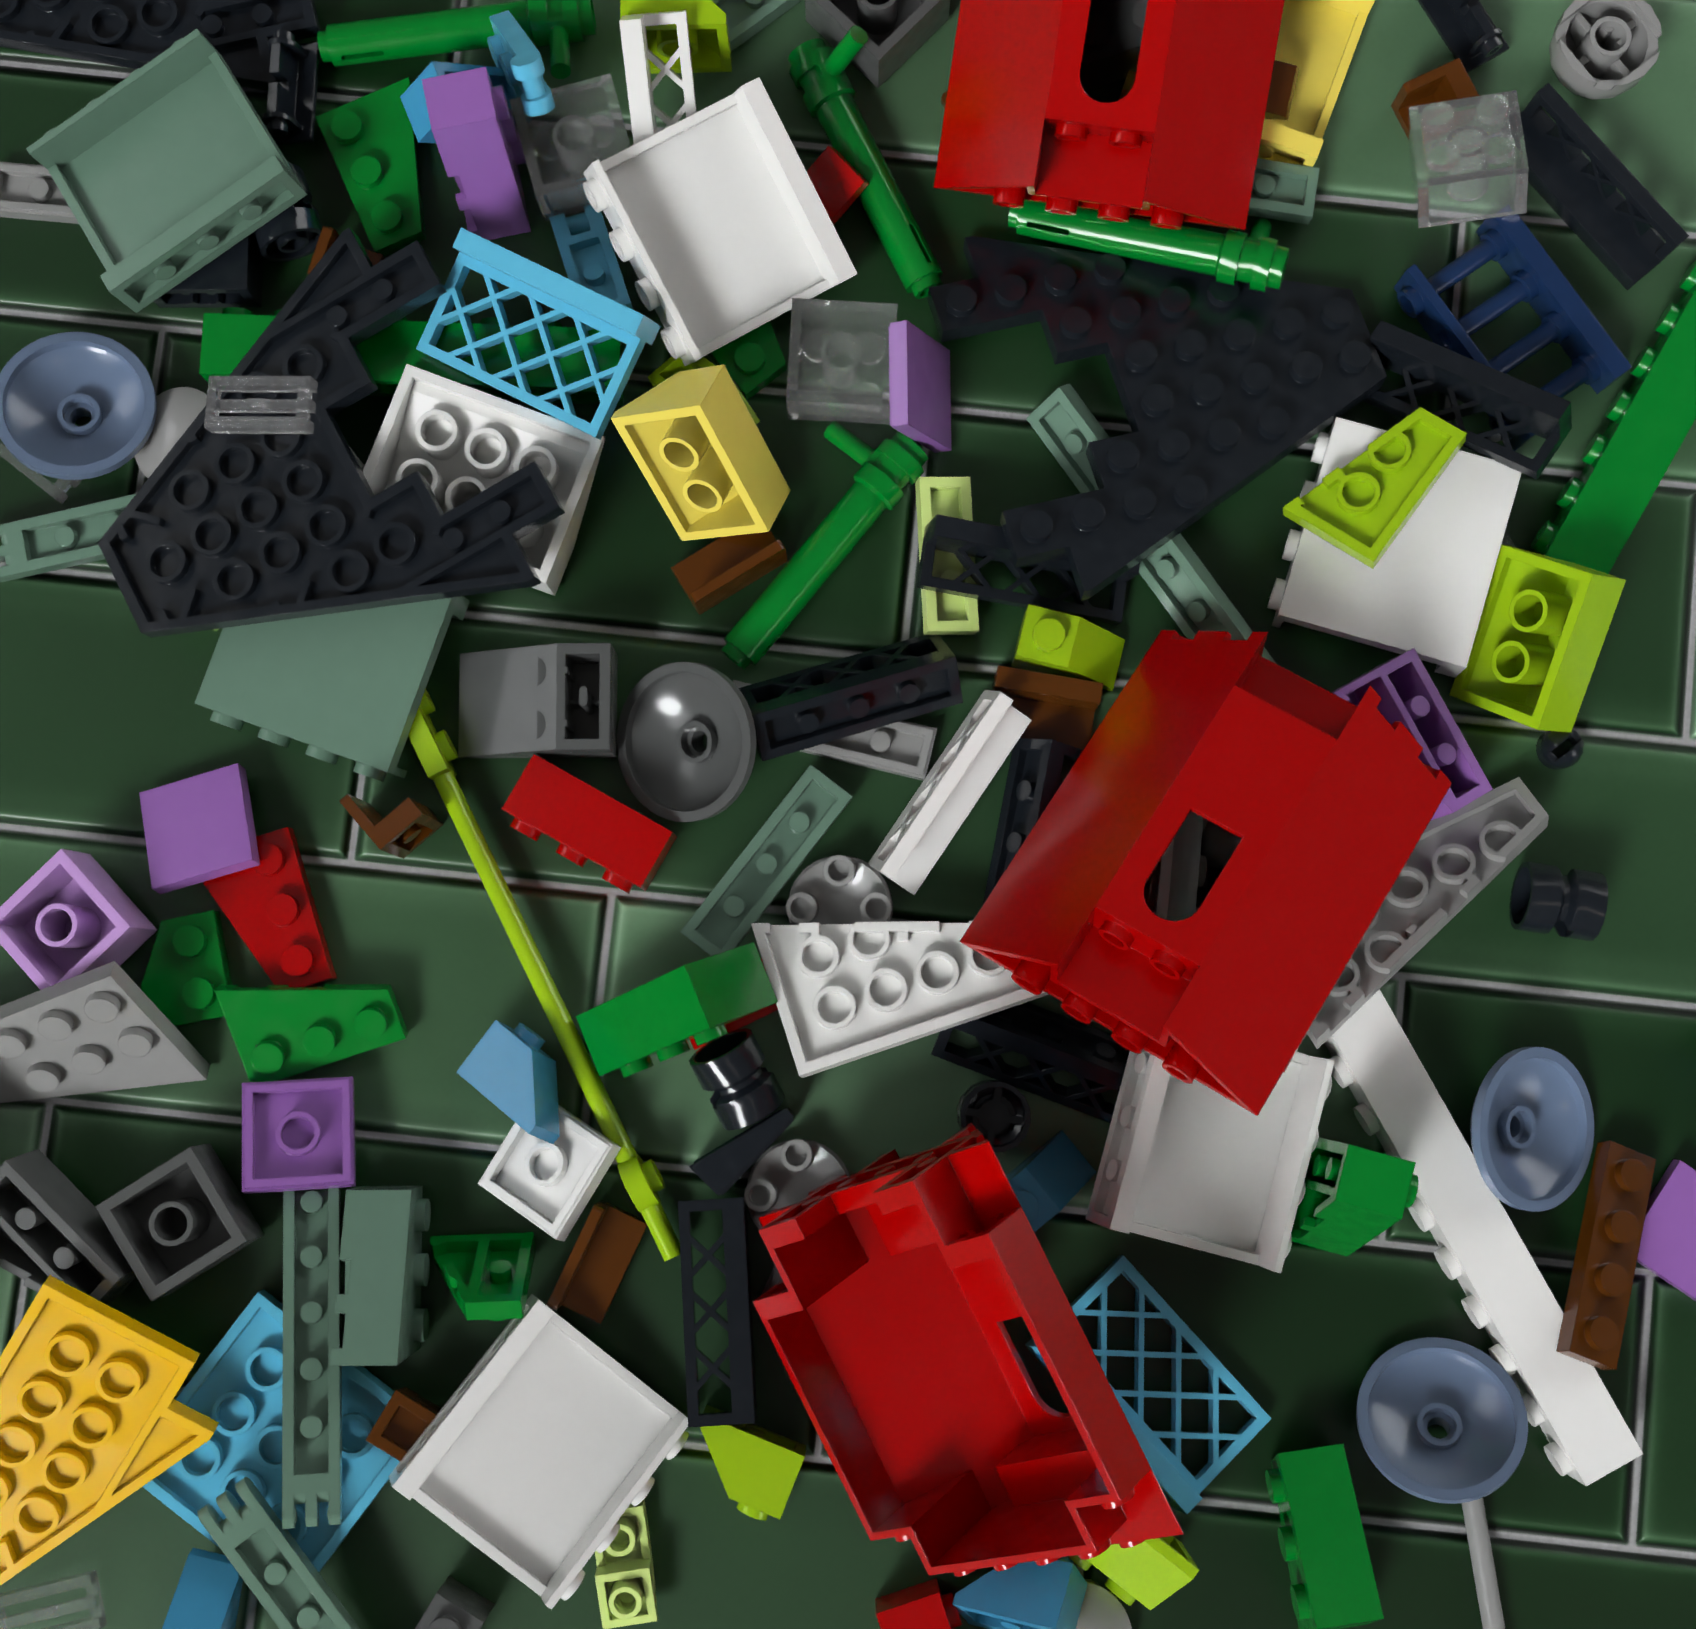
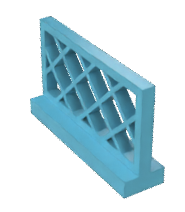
M461 227L452 246L460 252L444 285L447 292L439 296L416 349L601 440L645 343L653 344L661 326L629 307ZM471 269L484 276L490 296L466 305L461 289ZM496 282L508 287V289L499 292ZM523 294L529 298L535 318L510 327L503 302ZM541 304L554 310L544 314ZM493 307L501 332L477 341L470 316ZM568 316L574 319L580 340L555 350L547 324ZM460 320L468 345L449 353L437 348L436 344L444 327ZM586 325L599 332L589 336ZM538 328L546 354L522 363L514 337ZM612 338L626 344L618 365L601 372L593 346ZM505 342L512 367L492 375L486 370L481 351ZM584 350L591 376L567 385L559 359ZM471 355L474 365L462 360V358ZM550 364L557 389L537 397L531 393L525 373ZM516 377L519 388L506 382V380ZM611 379L606 389L604 381ZM595 385L600 404L591 423L577 417L570 395ZM561 399L564 410L551 404V402Z
M1121 1255L1070 1305L1076 1318L1079 1315L1097 1316V1349L1092 1350L1097 1356L1105 1376L1107 1356L1134 1357V1390L1114 1389L1111 1384L1110 1386L1170 1507L1188 1514L1203 1499L1199 1494L1272 1418L1126 1257ZM1121 1273L1135 1288V1311L1107 1310V1287ZM1098 1297V1310H1086ZM1145 1300L1156 1312H1145ZM1107 1316L1135 1317L1134 1351L1107 1350ZM1144 1318H1161L1171 1327V1352L1144 1351ZM1031 1338L1025 1346L1048 1370L1033 1338ZM1182 1341L1193 1353L1182 1352ZM1144 1357L1171 1358V1391L1144 1390ZM1182 1359H1200L1208 1368V1393L1181 1392ZM1219 1381L1230 1394L1219 1393ZM1121 1396L1134 1397V1410ZM1144 1397L1171 1398V1431H1153L1144 1422ZM1181 1398L1208 1399V1432L1181 1431ZM1219 1400H1237L1250 1414L1251 1418L1237 1433H1219ZM1159 1438H1171V1451ZM1181 1439H1208V1463L1195 1477L1181 1463ZM1219 1440H1229L1219 1451Z

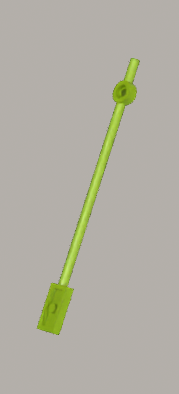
M425 689L408 737L427 777L433 780L604 1136L621 1147L615 1159L618 1163L617 1166L622 1181L634 1205L642 1213L664 1261H668L680 1255V1241L661 1204L658 1191L666 1188L662 1175L653 1159L643 1162L623 1126L455 778L457 773L451 761L458 758L457 752L444 729L436 732L428 715L435 711V707Z

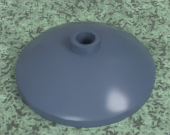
M63 332L49 335L22 348L7 362L0 372V439L12 456L37 473L64 480H82L102 476L130 461L143 448L152 433L157 415V397L153 382L139 358L124 345L113 339L88 332ZM81 417L91 418V421L84 426L75 425L76 421Z
M1521 1047L1510 1051L1501 1057L1488 1071L1476 1094L1470 1125L1472 1150L1484 1182L1500 1201L1515 1209L1531 1212L1552 1209L1564 1202L1575 1191L1588 1167L1594 1141V1114L1587 1086L1576 1067L1565 1056L1552 1049Z
M1440 1337L1417 1338L1398 1344L1382 1354L1372 1364L1359 1390L1356 1419L1359 1436L1366 1453L1375 1467L1390 1482L1413 1496L1445 1504L1478 1500L1493 1493L1505 1484L1513 1475L1523 1457L1528 1438V1418L1520 1391L1513 1379L1498 1362L1469 1344ZM1434 1424L1440 1425L1446 1430L1447 1436L1442 1439L1435 1438L1428 1432L1427 1428Z

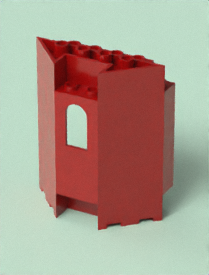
M961 0L933 188L993 196V204L1008 208H1024L1025 200L1046 203L1045 211L1060 215H1076L1077 207L1098 210L1097 218L1112 222H1129L1130 215L1151 217L1150 225L1163 229L1180 230L1182 229L1183 222L1245 230L1285 0H1148L1134 84L1127 95L1111 103L1098 102L1089 97L1080 82V70L1091 0Z
M1161 630L959 942L1012 972L1011 978L1023 989L1036 995H1040L1042 991H1045L1062 1001L1061 1008L1074 1019L1085 1024H1090L1094 1020L1113 1031L1111 1037L1125 1049L1140 1054L1144 1049L1163 1061V1069L1178 1080L1192 1084L1195 1079L1258 1116L1410 859L1417 843L1452 782L1442 770L1434 769L1422 763L1418 757L1423 747L1401 721H1394L1393 724H1390L1377 709L1382 698L1371 685L1358 706L1262 657L1268 632H1252L1247 640H1230L1232 635L1228 631H1198L1193 639H1187L1179 635L1176 630ZM1192 811L1241 838V841L1200 908L1192 916L1184 920H1165L1155 915L1147 906L1144 899V887L1187 816Z
M972 1123L941 1145L900 1158L896 1149H893L877 1157L875 1161L856 1174L850 1176L844 1174L808 1192L809 1196L802 1201L775 1209L758 1218L762 1225V1228L758 1231L782 1281L755 1299L753 1304L870 1541L893 1537L896 1542L911 1539L929 1576L953 1572L956 1577H962L981 1568L993 1567L995 1571H1004L1018 1563L1035 1561L1038 1566H1043L1061 1557L1078 1555L1082 1560H1087L1100 1555L1113 1544H1119L1121 1548H1130L1148 1539L1184 1534L990 1142L984 1139L983 1134L978 1129H975ZM1022 1316L1069 1413L1058 1412L1042 1400L1003 1321Z

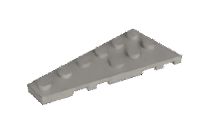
M1520 777L1487 792L1452 814L1429 822L1410 859L1307 1033L1316 1049L1326 1042L1548 827L1549 815Z
M115 961L0 1006V1103L207 1080L210 1064Z

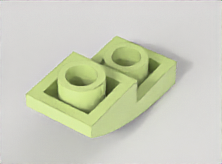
M645 1498L637 1506L630 1504L617 1521L620 1524V1529L609 1547L602 1553L595 1551L597 1565L595 1582L603 1629L656 1622L658 1620L655 1576Z

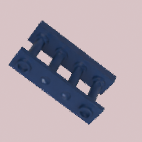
M1508 201L1490 212L1476 230L1477 235L1480 237L1479 244L1427 279L1417 265L1414 264L1404 272L1394 286L1402 310L1409 317L1418 320L1435 344L1505 374L1550 343L1560 344L1572 360V367L1540 388L1558 397H1565L1583 383L1590 385L1595 393L1598 394L1632 368L1631 364ZM1490 260L1498 261L1510 277L1511 284L1457 320L1439 295ZM1519 302L1529 303L1541 319V325L1487 361L1470 336ZM1487 413L1491 429H1497L1495 416ZM1504 421L1505 426L1511 425V423ZM1529 432L1509 438L1511 447L1516 451L1536 434Z

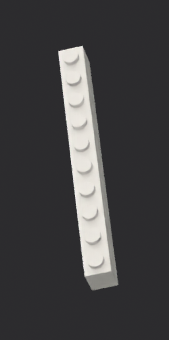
M1379 989L1324 1042L1332 1056L1329 1060L1335 1061L1332 1075L1342 1088L1349 1086L1359 1104L1353 1108L1357 1120L1369 1136L1376 1134L1385 1150L1384 1154L1416 1163L1413 1174L1418 1176L1419 1183L1415 1201L1408 1208L1411 1216L1423 1232L1430 1230L1440 1248L1434 1251L1438 1264L1450 1280L1457 1278L1467 1296L1461 1300L1465 1312L1478 1329L1485 1328L1494 1346L1488 1349L1491 1358L1498 1362L1509 1376H1512L1522 1393L1521 1396L1525 1404L1529 1423L1533 1427L1540 1425L1549 1441V1444L1543 1447L1549 1461L1561 1476L1567 1474L1581 1484L1588 1486L1641 1456L1643 1452L1594 1366L1556 1352L1564 1313L1500 1200L1484 1182L1470 1147Z

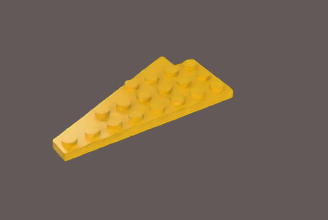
M51 1275L43 1283L0 1356V1586L209 1441L219 1422L174 1399L200 1353Z

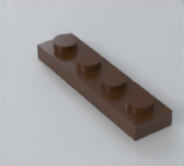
M1611 1140L1597 1143L1556 1352L1602 1370H1617L1656 1159Z

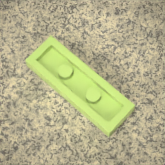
M919 477L915 482L919 562L925 527L937 514L973 521L970 477ZM935 550L932 570L933 577L954 580L966 572V569L954 553ZM969 556L975 564V557ZM971 576L962 581L965 583L976 584ZM921 589L924 635H974L979 631L977 599Z

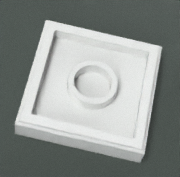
M558 1105L560 1136L554 1144L528 1134L518 1124L514 1123L478 1184L554 1239L565 1241L621 1147Z

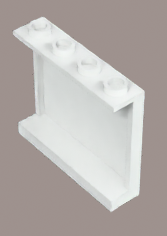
M760 77L740 86L733 94L617 154L601 162L599 159L592 162L583 172L587 179L583 183V189L588 201L597 213L603 211L613 229V231L609 232V238L615 252L623 262L630 261L639 278L635 282V287L642 303L649 311L656 310L664 326V329L660 331L664 345L674 359L681 358L684 366L696 362L720 347L858 274Z
M1336 417L1329 433L1320 431L1310 462L1319 464L1314 482L1305 480L1300 498L1320 485L1322 478L1337 467L1343 468L1365 452L1368 445L1387 432V430ZM1459 450L1374 569L1302 526L1300 531L1291 529L1282 555V559L1291 561L1285 580L1276 578L1267 606L1269 609L1276 610L1272 626L1280 628L1283 621L1399 654L1414 648L1421 660L1437 664L1435 672L1456 678L1468 664L1521 472L1505 466L1494 459Z
M1144 1049L1140 1054L1130 1051L1086 1220L1111 1230L1151 1237L1255 1264L1273 1272L1281 1273L1284 1260L1292 1247L1291 1232L1298 1205L1302 1202L1305 1195V1177L1311 1153L1315 1150L1318 1143V1126L1324 1102L1331 1092V1074L1335 1061L1296 1052L1259 1115L1256 1116L1195 1079L1192 1084L1178 1080L1163 1069V1061Z
M531 1294L526 1300L523 1318L512 1319L388 1477L391 1486L409 1501L411 1498L415 1499L542 1598L544 1604L552 1610L560 1598L566 1601L578 1589L585 1576V1571L582 1568L594 1552L602 1553L613 1542L620 1529V1524L617 1521L629 1505L637 1506L650 1492L655 1481L652 1474L664 1458L671 1460L682 1449L689 1436V1433L686 1431L688 1417Z

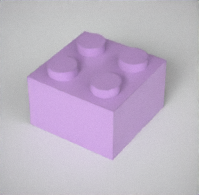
M60 849L0 906V944L40 990L113 961L121 966L157 931L155 926L91 854Z

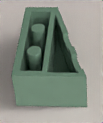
M357 1186L346 1190L339 1258L341 1261H345V1294H336L334 1311L336 1314H344L342 1348H331L329 1366H397L420 1349V1342H426L429 1332V1312L427 1308H421V1286L428 1285L430 1259L428 1253H422V1231L429 1230L431 1206L428 1198H422L423 1186Z

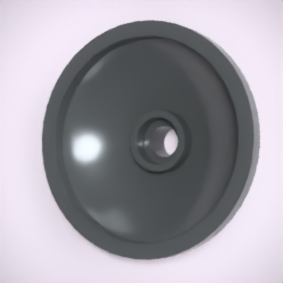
M675 662L660 666L649 672L634 686L624 703L617 728L616 743L619 765L631 792L643 806L654 814L676 822H694L714 817L726 810L739 797L752 773L756 755V730L749 705L738 687L726 675L713 667L696 662ZM704 734H706L707 736L706 749L704 748L702 743Z

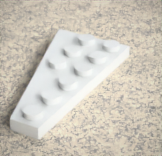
M939 921L855 922L854 924H820L819 922L799 923V925L751 923L766 973L778 1000L776 1005L798 1074L801 1078L1049 994L1042 991L1040 995H1036L1023 989L1011 978L1012 972L959 942L972 921H969V923H940Z

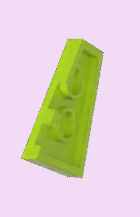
M1420 407L1370 443L1365 452L1341 469L1337 467L1322 478V483L1302 498L1298 496L1283 507V515L1374 569L1466 441L1467 433Z

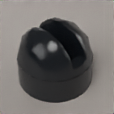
M1573 729L1571 733L1545 731L1537 741L1536 753L1543 765L1550 769L1561 770L1579 761L1583 754L1584 742L1579 733ZM1568 738L1572 746L1557 758L1551 751Z

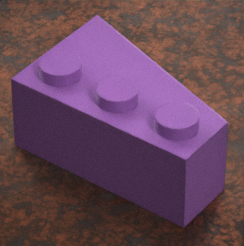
M486 67L422 79L431 130L448 178L454 177L460 189V193L455 194L459 210L465 213L467 230L487 240L531 232L518 168L519 164L527 163L520 132H517L512 110L508 108L503 86L493 87Z
M1414 648L1380 664L1331 692L1358 706L1371 685L1382 698L1377 709L1390 724H1393L1394 721H1401L1423 747L1418 757L1422 763L1434 769L1442 770L1452 782L1430 821L1456 812L1493 789Z

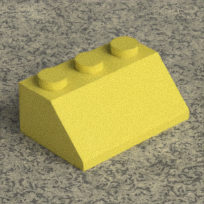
M724 364L679 371L614 412L611 417L613 424L682 541L770 531L791 490Z

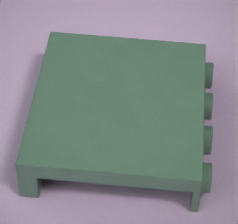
M195 29L184 38L175 41L170 48L143 67L134 70L123 81L100 97L90 101L86 107L59 126L47 131L43 137L26 148L34 159L48 169L106 270V272L100 275L106 288L135 313H138L307 195L224 58L198 29Z
M460 596L222 628L194 704L213 710L210 721L241 731L244 721L259 726L261 728L257 737L288 748L291 739L308 744L305 754L336 765L339 755L354 760L356 764L353 772L384 782L387 772L405 778L407 771L397 767L451 618L463 621L470 601Z

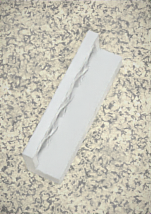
M686 10L623 15L619 20L634 144L657 133L656 116L667 124L665 126L667 128L677 123L685 111L686 118L697 112ZM676 24L679 47L666 64L648 49L646 26ZM679 56L682 78L671 69ZM650 61L661 70L653 81L651 79ZM665 74L678 84L684 92L685 102L672 118L654 104L653 90Z
M983 691L868 862L871 867L909 893L915 895L1032 721L1011 706L1013 702L1011 698L1000 691Z

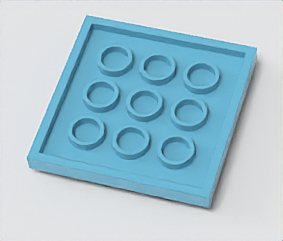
M264 1289L257 1292L175 1399L219 1422L213 1436L209 1441L143 1486L144 1489L216 1546L218 1545L200 1522L197 1511L210 1504L224 1520L226 1516L219 1508L216 1497L226 1490L234 1495L241 1506L245 1505L235 1488V1484L244 1477H248L254 1483L282 1522L283 1304ZM342 1366V1524L329 1525L327 1517L328 1502H320L319 1525L316 1527H306L305 1504H296L295 1528L287 1529L319 1573L389 1481L388 1476L400 1462L366 1441L367 1436L395 1391L363 1366Z

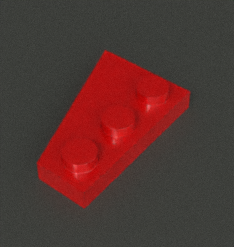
M285 827L256 837L260 859L259 866L203 882L274 985L312 987L337 979L292 828Z

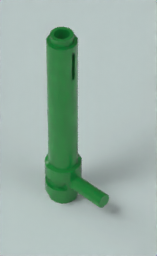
M520 0L327 24L326 30L318 31L317 41L322 61L324 63L332 62L334 67L489 48L487 37L494 35L489 16L509 10L536 47L549 46L550 73L554 78L565 79L571 74L570 43L585 42V36L597 35L593 0Z
M852 26L835 49L826 46L821 38L808 40L797 46L788 57L791 65L789 74L797 89L804 90L805 94L802 100L811 117L819 120L832 147L869 182V185L858 198L906 292L913 293L916 299L925 298L928 296L930 287L943 285L940 279L943 272L853 99L856 91L845 72L846 67L868 41V35L863 28Z
M1025 200L1024 208H1010L1008 227L1016 228V233L1019 235L1215 276L1216 282L1234 286L1237 281L1250 283V289L1266 292L1267 287L1280 290L1290 253L1289 247L1278 245V239L1269 238L1272 225L1265 218L1255 220L1249 234L1234 230H1228L1226 234L1184 225H1182L1180 230L1158 228L1150 225V218L1130 215L1129 222L1126 223L1106 221L1097 218L1098 210L1078 207L1076 215L1054 214L1045 211L1046 203Z
M833 421L826 428L824 438L862 466L853 476L855 483L725 636L724 641L726 644L721 651L733 663L743 670L750 663L755 666L886 509L893 510L904 497L902 491L907 484H915L917 479L924 473L922 466L928 460V456L912 439L897 432L891 440L885 438L876 449H873L837 421Z

